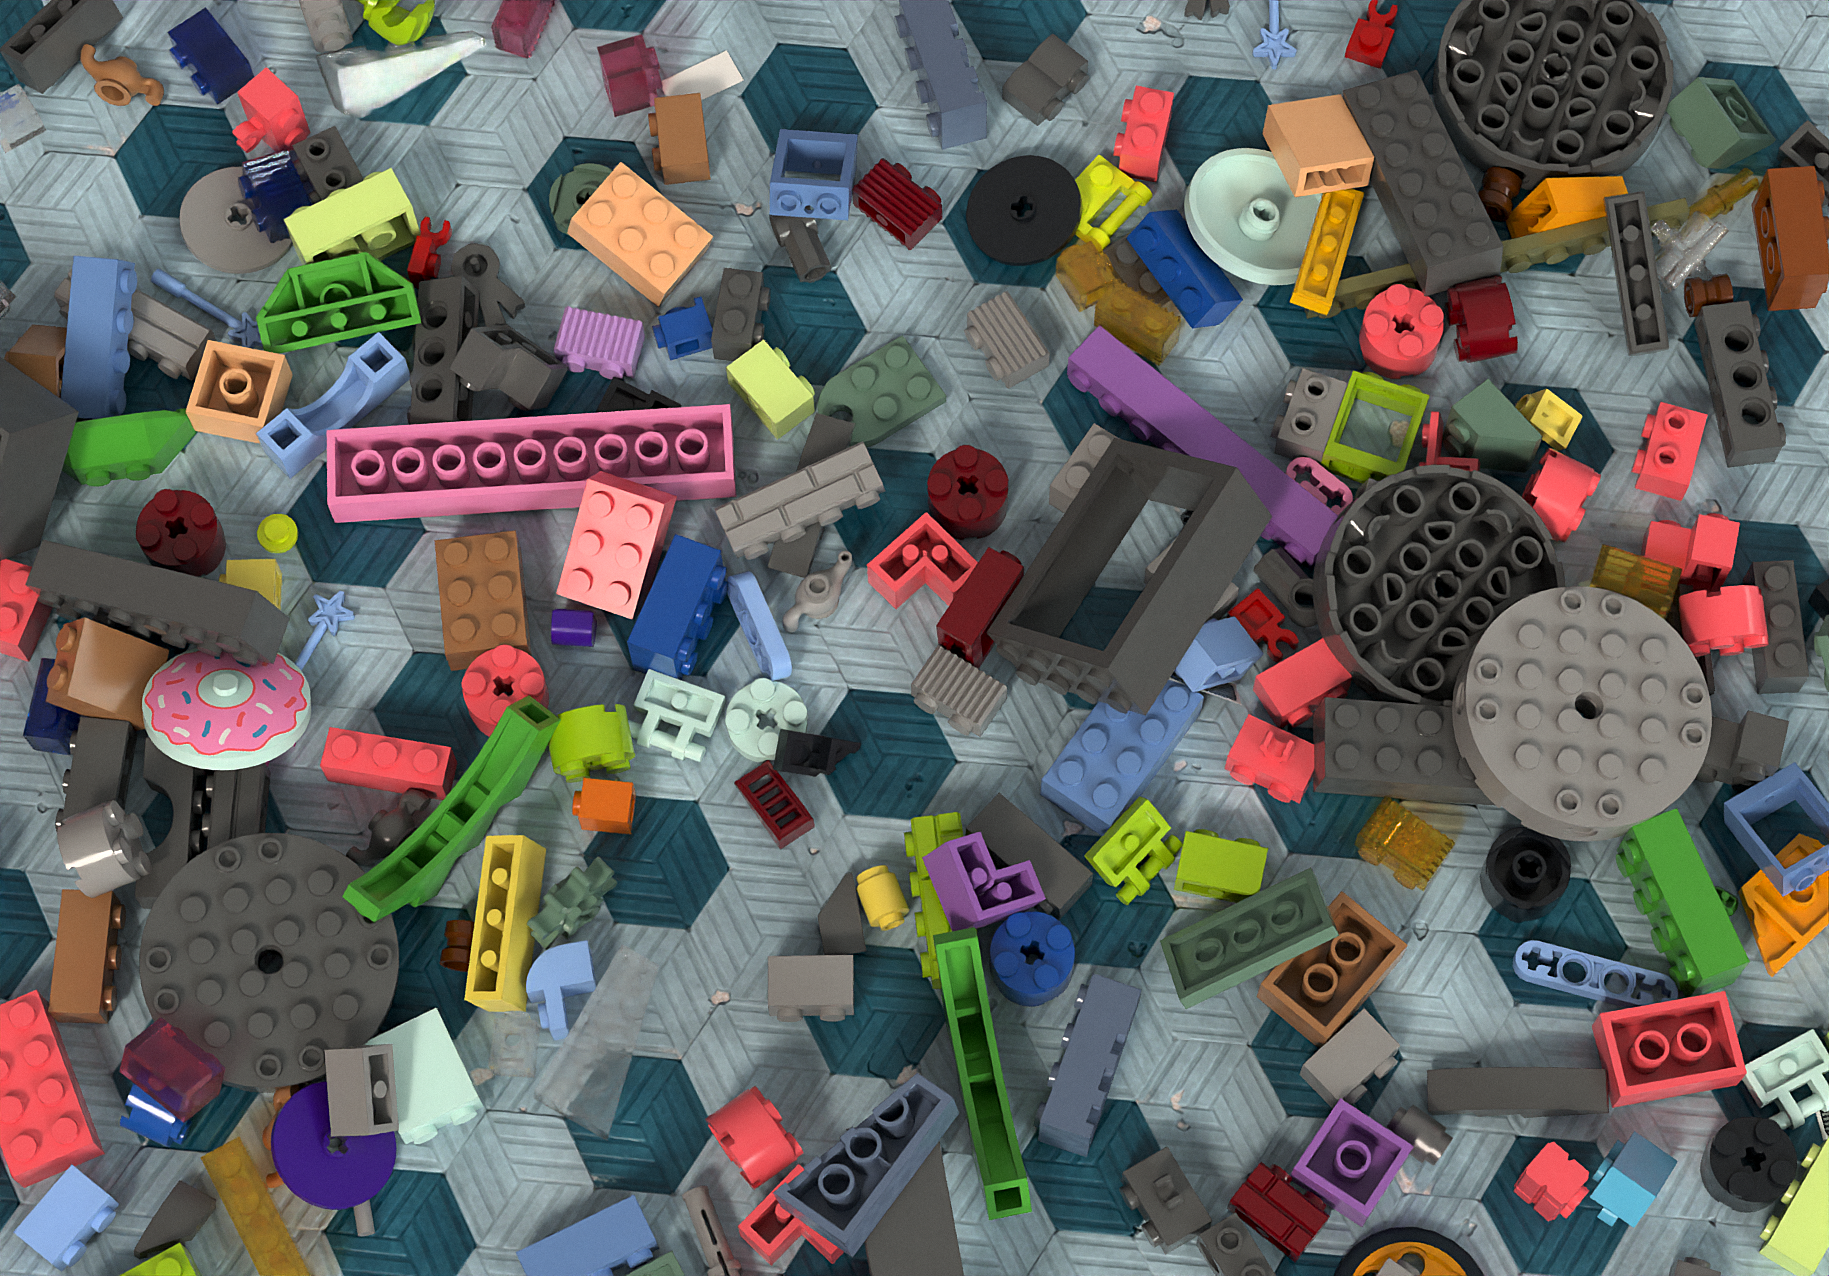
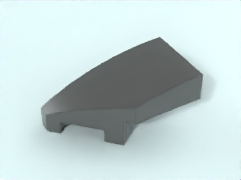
M848 872L844 874L840 883L828 900L825 901L817 915L824 955H848L866 951L853 874Z
M179 1180L141 1236L134 1249V1256L138 1259L148 1258V1253L167 1250L178 1243L185 1247V1242L191 1241L216 1209V1199Z

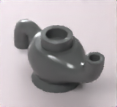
M417 789L405 791L394 810L390 812L384 809L380 810L371 819L368 825V829L372 831L369 847L366 850H359L353 846L346 853V857L358 865H370L389 856L417 829L412 818L416 810L424 811L429 806L431 798Z

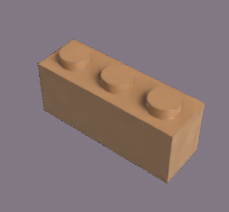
M62 889L48 1009L51 1016L59 1023L108 1024L109 1011H114L116 1008L117 988L112 986L114 970H119L121 965L122 953L121 946L117 945L118 929H124L126 909L125 905L121 904V901L113 891L90 898L81 890Z

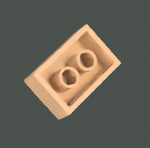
M622 162L617 165L571 218L567 231L568 235L657 307H660L706 253L713 238L710 233Z

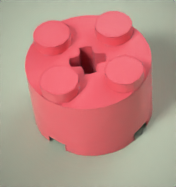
M1402 284L1392 285L1387 290L1379 293L1366 308L1359 334V344L1365 363L1374 372L1390 379H1400L1401 376L1409 375L1414 377L1426 371L1436 357L1444 327V313L1442 309L1429 296H1424L1423 292L1408 288Z
M1549 447L1539 461V464L1543 465L1542 470L1538 469L1535 475H1531L1521 497L1542 519L1552 536V540L1556 542L1560 540L1565 543L1571 531H1576L1586 511V509L1582 508V505L1587 496L1591 497L1594 493L1601 474L1595 472L1593 468Z
M1758 586L1720 587V591L1706 593L1705 589L1679 597L1683 640L1695 657L1708 655L1711 649H1719V656H1731L1744 653V648H1759L1769 645L1761 588L1759 589Z
M499 645L495 649L486 651L478 656L470 664L462 679L463 697L472 721L482 733L489 737L507 706L529 695L548 709L549 691L540 665L531 655L510 645ZM506 691L509 693L513 691V694L508 697L503 692Z
M756 1086L750 1090H745L705 1119L714 1137L731 1162L733 1161L739 1169H743L740 1174L753 1190L792 1164L804 1153L790 1132L787 1133L780 1124L783 1119L769 1099L766 1100Z

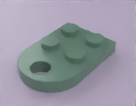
M902 335L832 377L820 393L818 413L830 417L838 411L849 413L852 416L851 422L855 423L849 447L863 441L867 448L880 443L946 402V394Z

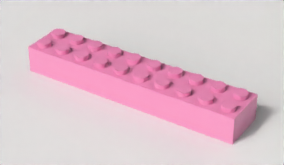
M730 404L327 430V505L335 523L580 507L587 479L600 471L677 496L676 501L737 497L733 421Z

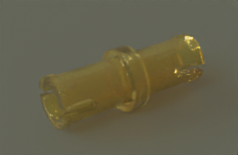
M1743 168L1738 174L1722 185L1715 184L1710 187L1706 196L1689 206L1690 213L1687 221L1696 214H1699V216L1694 218L1693 222L1687 226L1692 231H1698L1700 227L1719 214L1726 215L1731 212L1735 203L1759 189L1760 185L1756 177L1742 185L1754 173L1748 168Z

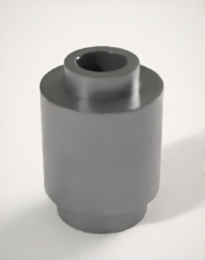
M1412 1105L1408 1111L1400 1107L1386 1127L1414 1146L1410 1153L1411 1156L1421 1163L1426 1160L1433 1166L1453 1140V1137L1445 1132L1447 1129L1445 1126L1415 1105Z

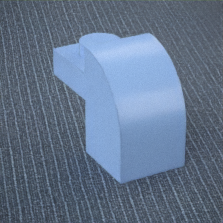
M584 940L552 947L542 953L529 970L526 981V993L531 1003L545 1001V1003L538 1004L542 1029L549 1028L553 1040L571 1038L564 997L597 991L592 953L588 941Z

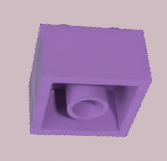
M1340 1098L1293 1168L1291 1178L1294 1183L1306 1191L1312 1192L1324 1203L1360 1227H1363L1407 1160L1414 1146Z

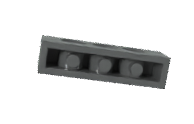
M462 275L419 282L418 297L416 299L422 323L416 324V333L412 337L414 365L413 370L410 372L412 395L411 406L407 410L409 425L472 421L474 391L465 387L459 381L460 376L449 369L471 328L478 326L480 291Z
M1749 300L1702 306L1694 325L1727 468L1775 462L1782 447L1786 444V433L1783 423L1777 422L1775 414L1777 394L1775 388L1769 386L1766 376L1769 370L1768 356L1765 350H1760L1758 337L1760 336L1759 318L1757 314H1752ZM1726 343L1736 344L1742 351H1732L1726 346ZM1734 379H1742L1750 387H1740L1735 383ZM1750 415L1754 417L1759 424H1750L1746 422L1742 416Z

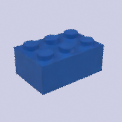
M677 534L674 535L627 641L635 671L647 674L648 669L679 680H682L684 675H691L698 654L694 652L700 639L706 640L713 624V617L710 615L715 603L721 605L728 591L729 582L725 581L727 568L723 566L721 550Z

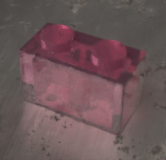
M642 34L597 47L603 83L614 117L655 106L654 98L658 97L657 89L663 88L658 71L660 66L654 47L646 48Z
M160 1017L125 1045L119 1072L185 1123L219 1095L226 1068L221 1065L213 1054L206 1053L188 1039L181 1029L173 1027Z

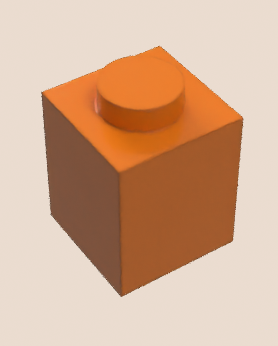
M583 778L582 791H575L572 814L578 816L581 829L631 835L636 802L634 784L632 782Z

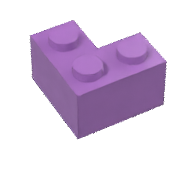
M981 832L947 841L922 858L952 931L973 927L978 929L1008 919L1013 913L1026 912L1046 899L1030 860L996 870Z

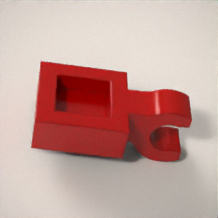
M425 216L421 221V235L416 238L407 269L414 288L419 289V282L431 280V277L436 278L438 276L441 255L437 254L436 250L438 247L446 244L452 236L449 221L445 220L442 230L437 233L430 232L432 226L430 217Z

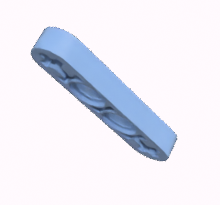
M1530 940L1524 942L1518 947L1513 957V969L1522 980L1624 1008L1655 1004V1002H1652L1653 995L1647 992L1640 991L1637 999L1631 997L1636 987V979L1642 980L1639 988L1651 991L1655 985L1661 986V993L1668 996V998H1663L1661 1002L1676 1000L1678 997V988L1675 982L1665 974L1541 941ZM1530 952L1538 954L1537 960L1539 962L1549 965L1553 957L1559 958L1554 969V977L1548 975L1551 967L1538 965L1536 970L1533 971L1528 969V962L1522 960V958H1527ZM1568 962L1581 964L1586 972L1585 979L1578 983L1568 981L1564 977L1563 966ZM1609 973L1622 975L1627 982L1626 991L1620 994L1610 992L1604 984L1605 976Z

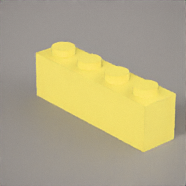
M524 835L486 836L464 1000L488 1012H526L528 997L526 981L532 966L535 938L530 934L533 930L527 925V922L536 916L539 911L546 848Z

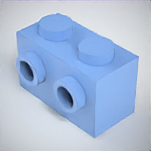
M1235 616L1222 620L1213 618L1204 623L1174 672L1179 678L1184 680L1192 692H1197L1240 680L1261 658L1263 652Z
M71 1164L13 1233L62 1272L67 1265L71 1267L82 1258L87 1249L85 1244L96 1231L100 1233L111 1224L116 1215L114 1210L118 1207L119 1203Z

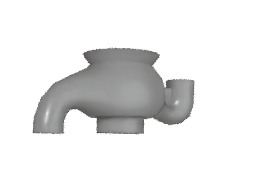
M840 552L838 560L833 567L808 574L800 582L795 594L796 604L783 616V628L785 631H796L799 626V617L803 613L814 619H823L835 612L838 607L843 578L852 563V554L850 552Z

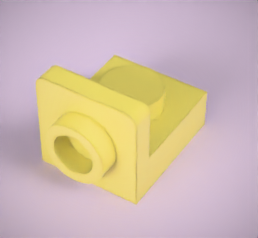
M1548 389L1524 395L1515 406L1543 436L1542 440L1557 451L1567 448L1583 417Z

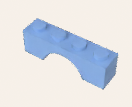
M379 332L376 333L348 357L341 376L323 396L303 408H286L256 433L265 454L291 479L327 449V430L352 428L410 379V372L405 358Z

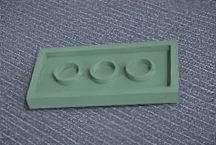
M1310 867L1160 940L1178 998L1185 1009H1188L1338 937L1339 933L1319 881Z

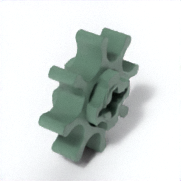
M600 857L595 858L584 872L578 866L575 867L565 879L558 884H554L544 896L545 903L541 906L543 910L527 922V925L533 930L530 934L546 950L552 946L561 934L566 939L572 937L580 927L590 922L601 909L599 905L603 901L601 897L618 883L612 878L615 872Z

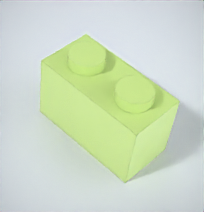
M763 339L726 367L728 384L778 440L815 412L813 397L815 391L805 377L801 375L797 378L789 369L790 362L785 354L777 347L772 350Z

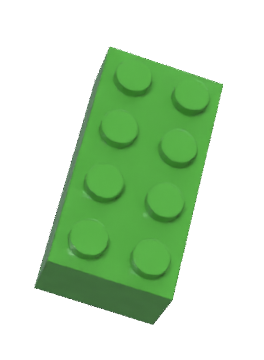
M1676 808L1631 827L1617 848L1616 863L1621 874L1625 878L1629 876L1635 889L1633 892L1635 905L1641 915H1647L1653 927L1651 930L1652 941L1659 953H1665L1671 966L1668 969L1669 977L1675 982L1678 992L1682 991L1685 998L1705 995L1733 984L1750 961L1678 809Z

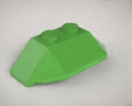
M368 252L288 268L256 316L264 351L278 354L422 323L413 283Z
M186 408L177 409L176 411H150L76 422L62 471L81 485L87 484L94 487L107 485L112 480L126 478L133 481L145 480L150 475L162 473L197 431L194 430L186 414Z

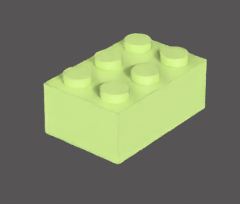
M392 168L383 172H373L366 176L362 182L347 189L335 190L326 199L312 206H302L296 209L291 216L284 218L290 238L302 265L362 252H368L381 261L414 245L417 236L421 235L412 204Z

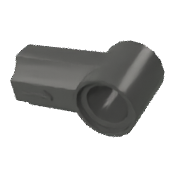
M805 206L807 210H811L810 206ZM769 214L770 223L777 242L781 248L785 247L800 282H815L831 271V264L817 235L818 228L815 218Z
M1282 547L1270 550L1254 566V573L1288 610V616L1294 624L1303 628L1317 625L1314 606L1304 608L1296 603L1302 598L1313 600V579H1310Z

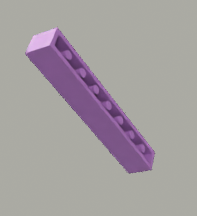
M1099 325L1068 357L1067 375H1069L1070 382L1082 392L1088 391L1095 396L1100 406L1108 414L1114 417L1120 416L1129 424L1130 430L1143 441L1149 440L1159 449L1237 467L1272 515L1260 536L1266 540H1274L1297 565L1303 564L1312 570L1315 567L1322 541L1338 515Z

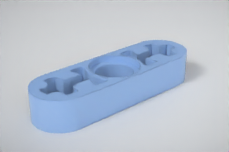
M750 571L729 576L727 578L729 582L727 593L763 677L771 681L789 677L792 672V665L788 650L755 576Z

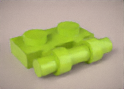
M1139 796L1084 857L1108 885L1117 887L1124 879L1125 884L1116 893V897L1123 904L1129 905L1137 895L1143 896L1151 887L1149 882L1162 868L1167 870L1175 861L1174 855L1182 848L1183 844L1172 834L1164 842L1161 841L1171 827L1148 799ZM1149 854L1150 858L1137 869L1136 865Z

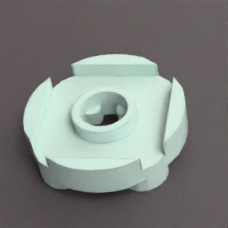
M759 678L753 681L752 684L740 689L734 695L727 708L725 723L733 747L742 756L755 762H766V760L775 759L780 729L807 733L808 714L802 698L793 688L778 681ZM774 714V721L777 723L776 727L766 726L763 730L758 728L760 723L759 715Z

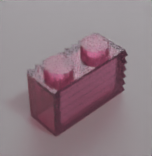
M503 0L490 27L492 28L495 47L527 59L532 57L531 52L535 50L534 45L538 44L537 39L541 38L540 32L544 31L543 26L546 25V20L549 19V13L552 12L551 7L555 6V0Z

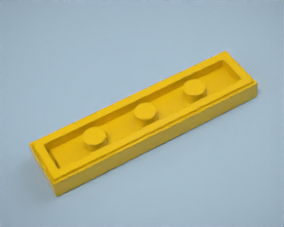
M1351 188L1322 193L1289 301L1290 303L1327 316L1333 302L1364 192Z

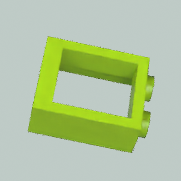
M1353 370L1323 453L1321 466L1332 474L1362 484L1369 478L1381 481L1392 474L1405 471L1430 395L1422 393L1419 388L1409 384L1397 385L1384 381L1378 374L1372 372L1360 373ZM1355 398L1412 417L1396 462L1340 444Z

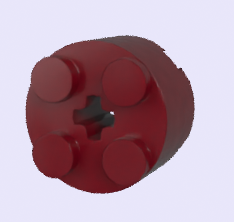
M1501 275L1456 284L1454 288L1447 289L1448 302H1445V312L1449 326L1456 325L1457 339H1454V349L1458 362L1467 361V363L1517 353V336L1509 338V330H1512V325L1516 324L1513 306L1506 283H1501Z
M962 445L956 450L943 455L933 465L927 482L930 516L954 539L964 540V538L977 537V539L987 537L996 531L1004 521L1008 506L1009 479L1002 464L986 451L976 449L971 445Z
M160 490L145 505L138 517L136 540L151 566L199 577L213 572L222 561L226 550L223 528L210 503L199 494L187 490Z

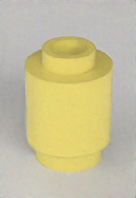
M887 865L875 866L860 873L856 877L859 884L856 891L870 926H880L882 931H886L903 924L905 921L903 917L908 914L909 908L895 873L889 872Z

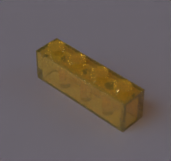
M237 1137L200 1157L259 1275L314 1276L256 1161L243 1140Z

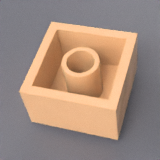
M207 340L186 408V414L194 430L260 444L256 433L282 412L293 376L285 355Z

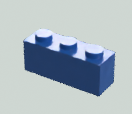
M1177 209L1149 212L1127 236L1126 239L1192 329L1220 325L1243 300L1218 264L1210 259L1199 247L1189 230L1187 222Z

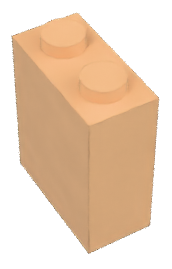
M1341 94L1268 105L1262 134L1294 197L1368 186L1374 155Z

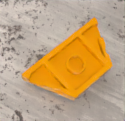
M1799 833L1775 857L1786 869L1821 849L1824 845L1819 840ZM1759 870L1738 891L1765 968L1771 977L1778 973L1829 925V870L1816 877V880L1808 888L1802 891L1794 890L1783 897L1762 870Z

